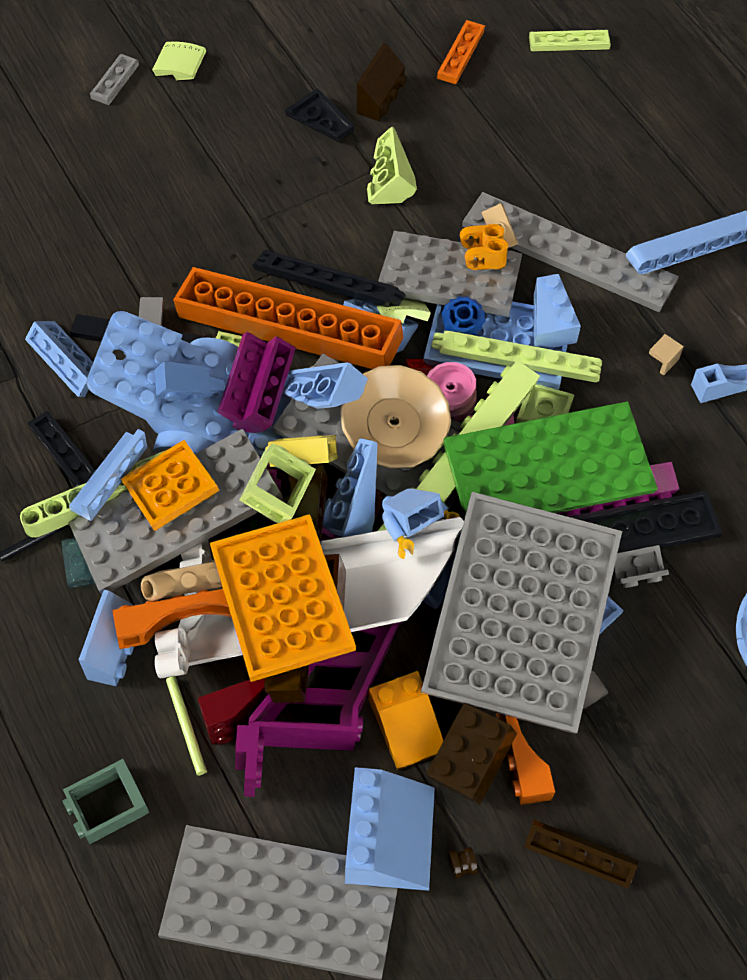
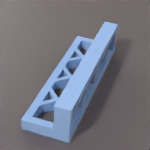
M34 321L25 340L78 397H85L89 390L86 382L93 365L92 360L55 321Z
M138 429L134 435L126 432L70 503L71 511L89 521L93 520L122 482L121 478L128 474L147 449L145 432Z

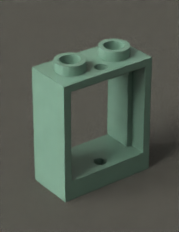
M124 759L63 789L67 797L62 800L68 814L74 813L78 820L73 825L80 839L86 837L89 844L149 813ZM120 778L134 807L90 829L77 800Z

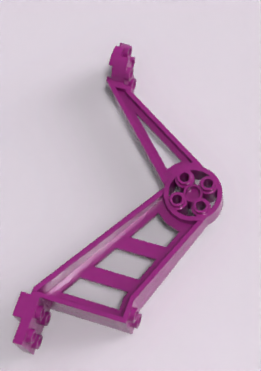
M268 462L266 469L280 491L281 479H276L277 470L272 469L270 462ZM263 515L272 525L277 524L275 521ZM323 528L322 541L339 538ZM403 621L360 630L361 632L376 636L369 652H349L309 665L308 676L316 666L361 668L351 690L307 688L306 702L290 703L342 706L340 724L275 721L288 703H274L268 694L250 716L249 725H237L235 770H245V797H255V788H261L264 746L354 750L355 742H360V735L363 729V716H359V713L397 629Z

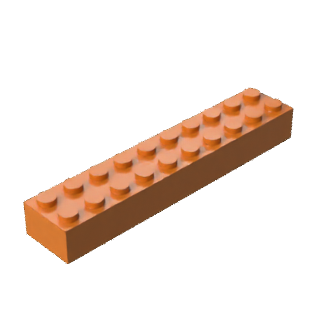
M196 267L192 268L173 299L179 318L239 334H244L248 331L265 341H270L277 336L296 347V349L317 355H322L323 353L332 359L370 369L379 366H390L403 340L402 322L399 319Z

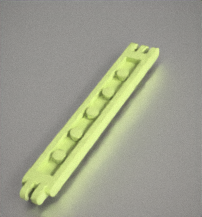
M444 331V334L435 333L431 345L432 348L440 350V353L504 366L509 364L511 367L518 360L536 372L590 382H598L600 379L599 374L601 373L602 360L599 358L453 331Z

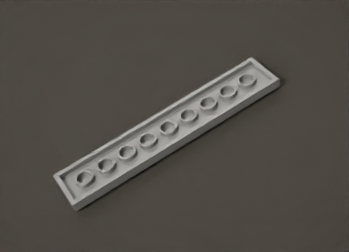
M484 192L481 193L463 220V227L486 225L481 212L503 203L519 243L511 248L659 313L679 277L663 269L646 274H638L627 260L626 253Z

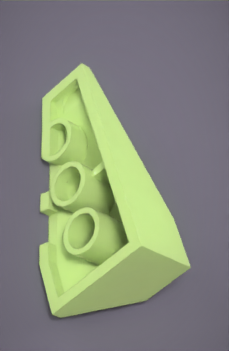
M391 127L377 139L374 153L376 165L371 169L370 173L373 176V180L367 187L368 201L371 204L402 203L407 198L413 196L417 190L412 168L395 128Z

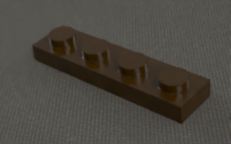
M533 820L524 845L526 849L627 889L631 885L639 862L636 859L537 820Z

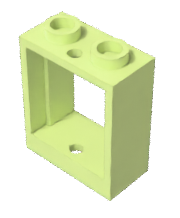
M272 443L263 452L239 501L276 523L291 520L316 469L311 467L305 460L298 459L288 453L284 447ZM268 462L298 479L287 504L257 486Z

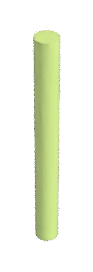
M175 676L166 679L168 689L196 774L203 775L207 772L177 679Z

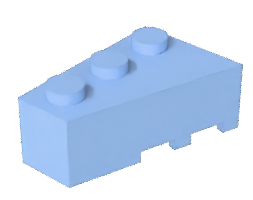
M559 274L538 277L534 291V347L549 349L577 343L581 326Z

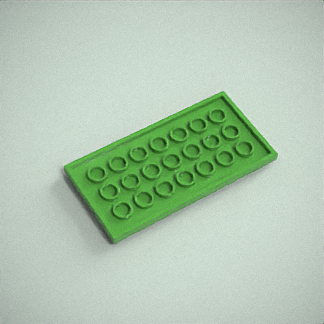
M628 401L445 437L443 439L464 516L466 515L472 492L551 513H560L655 493L658 489Z

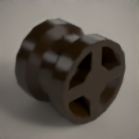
M466 847L461 852L449 851L450 864L455 879H459L463 874L468 873L470 875H477V864L472 847Z

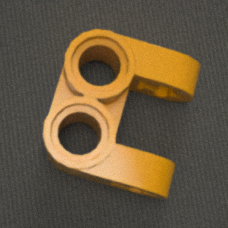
M488 224L468 226L461 230V244L469 249L464 255L466 266L469 269H502L506 266L508 243L504 239V228L502 226Z

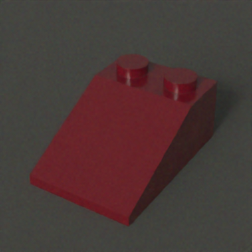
M265 678L253 682L247 680L197 698L212 745L230 742L233 737L237 736V725L249 724L250 716L268 695L264 687Z

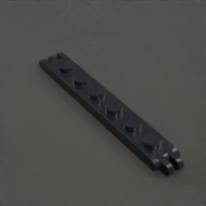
M264 250L257 258V261L252 264L255 270L383 307H389V305L399 306L406 296L396 286Z

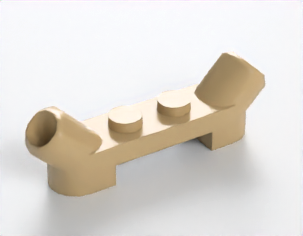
M215 561L159 571L145 576L141 581L142 594L148 601H157L176 595L222 587Z

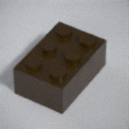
M464 703L426 775L434 782L480 805L517 733L511 725Z

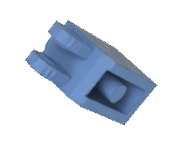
M164 361L154 370L156 397L165 398L166 401L184 400L190 404H199L205 398H216L219 396V393L226 390L227 386L225 380L218 379V377H210V371L205 366Z

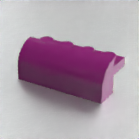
M248 331L244 333L217 413L233 421V428L237 430L243 429L244 432L259 433L270 428L273 425L296 347L277 336L266 343Z

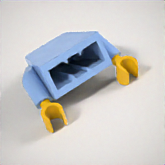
M409 488L393 497L386 496L382 502L384 509L382 518L385 527L392 539L399 543L398 556L402 559H405L406 555L404 549L409 550L411 555H413L414 551L413 541L405 539L404 536L410 537L442 517L445 520L460 517L456 512H448V507L441 500L440 494Z

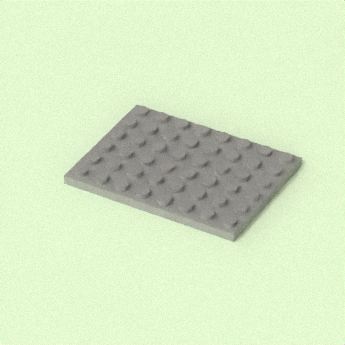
M472 492L421 693L461 704L466 703L476 708L576 734L579 728L622 531Z

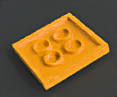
M185 440L121 478L154 531L220 491Z

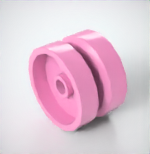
M445 362L429 371L427 376L439 385L449 402L450 416L459 422L465 420L467 415H471L477 405L476 378L473 371L466 365L457 362Z

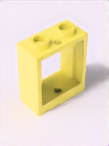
M336 435L277 439L268 442V446L265 448L266 450L274 443L284 447L288 453L298 459L305 460L308 464L329 463L338 459Z

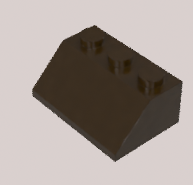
M385 43L382 44L357 83V114L378 122L383 114H387L390 103L396 100L400 87H404L407 79L404 64Z

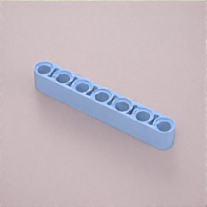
M747 211L638 244L627 252L626 258L638 274H646L747 241Z

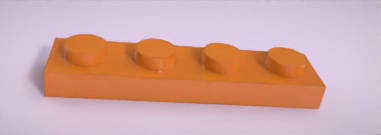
M468 20L465 21L437 73V79L452 84L458 82L484 33L485 25Z

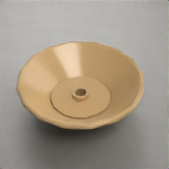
M402 365L379 366L364 373L363 375L368 380L360 399L342 404L340 408L342 430L352 448L355 449L360 438L377 442V464L391 469L414 467L431 459L444 445L443 439L448 436L451 426L449 402L439 385L421 371ZM395 420L398 424L392 425L390 421Z

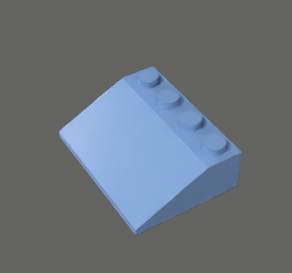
M355 767L345 865V884L429 891L434 787L384 770Z

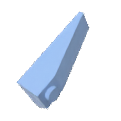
M349 362L291 370L288 372L282 394L316 409L336 407L359 400L364 392L368 378Z
M359 439L347 462V473L343 479H338L335 485L338 490L333 499L328 498L325 504L323 528L332 534L348 537L372 532L375 518L377 442Z

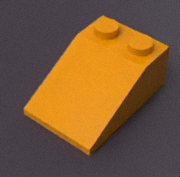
M418 671L369 688L370 705L397 770L436 756L443 743L428 694L421 693L423 682Z

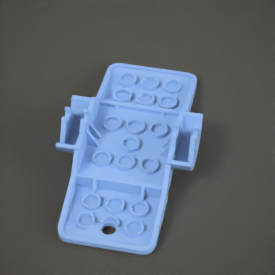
M125 311L115 312L109 321L87 377V387L95 395L145 419L155 433H158L152 451L158 452L170 449L185 440L193 453L196 454L239 431L232 427L233 421L217 413L224 392L219 393V396L216 398H205L199 404H190L184 400L166 401L165 398L156 397L154 372L164 361L205 366L210 371V377L223 379L227 384L238 346L217 338H199L188 343L181 340L182 334ZM114 350H121L126 355V358L117 360L112 352ZM281 395L273 425L270 428L259 433L245 432L259 457L262 456L266 446H268V442L284 438L272 430L292 399L286 395Z

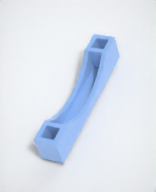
M714 364L697 369L691 386L700 403L746 391L747 364L738 366Z

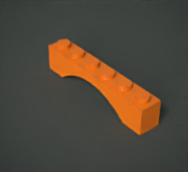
M223 588L214 591L202 590L187 596L176 595L170 599L147 601L144 604L135 606L123 605L118 609L112 610L119 649L144 645L156 632L184 618L206 614L231 617Z
M496 713L497 719L511 725L517 733L509 749L510 755L506 756L508 769L514 773L515 780L512 781L514 796H519L520 805L552 800L555 789L549 765L540 759L528 745L521 732L517 718Z

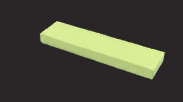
M608 30L529 33L531 51L610 49Z

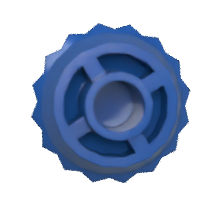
M458 296L456 299H451L444 306V310L441 313L443 317L441 322L447 331L476 336L477 332L482 330V325L485 323V312L482 310V305L476 299H471L468 296Z

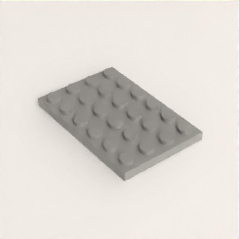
M394 231L378 281L398 287L399 291L405 293L406 299L446 305L451 299H456L458 296H468L471 299H476L482 305V310L485 313L509 317L522 253L508 251L507 264L502 269L471 270L466 266L464 257L465 252L469 249L463 247L461 242Z

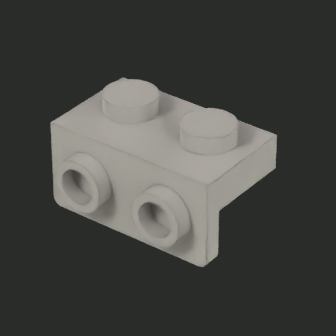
M659 545L617 553L613 577L615 584H623L624 588L639 585L638 581L647 579V583L662 581V576L669 575L668 569L664 570Z

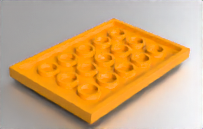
M310 514L210 543L251 682L356 651L351 630Z

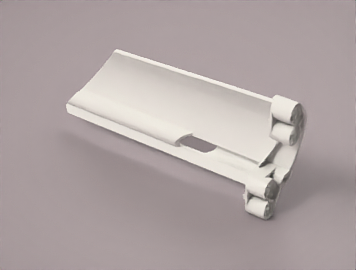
M461 517L435 521L410 537L404 536L405 539H410L414 543L413 555L410 554L409 550L404 549L406 553L405 559L398 556L399 543L392 539L387 530L322 541L321 547L324 555L340 554L346 568L344 613L351 632L408 620L432 589L455 551V542L462 531L464 523ZM206 540L182 553L183 561L180 562V568L215 561L211 557L209 541ZM217 587V588L208 589V590H209V591H214V590L222 589L223 587ZM197 592L188 593V594H184V595H185V596H187V595H193V594H196ZM206 614L181 619L179 627L176 629L155 633V645L158 655L155 656V669L159 678L184 675L187 673L189 666L243 655L231 617L224 615Z

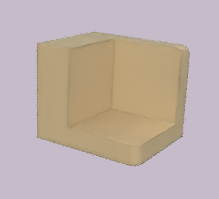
M666 334L649 351L651 356L663 363L660 371L662 375H665L679 360L684 347Z

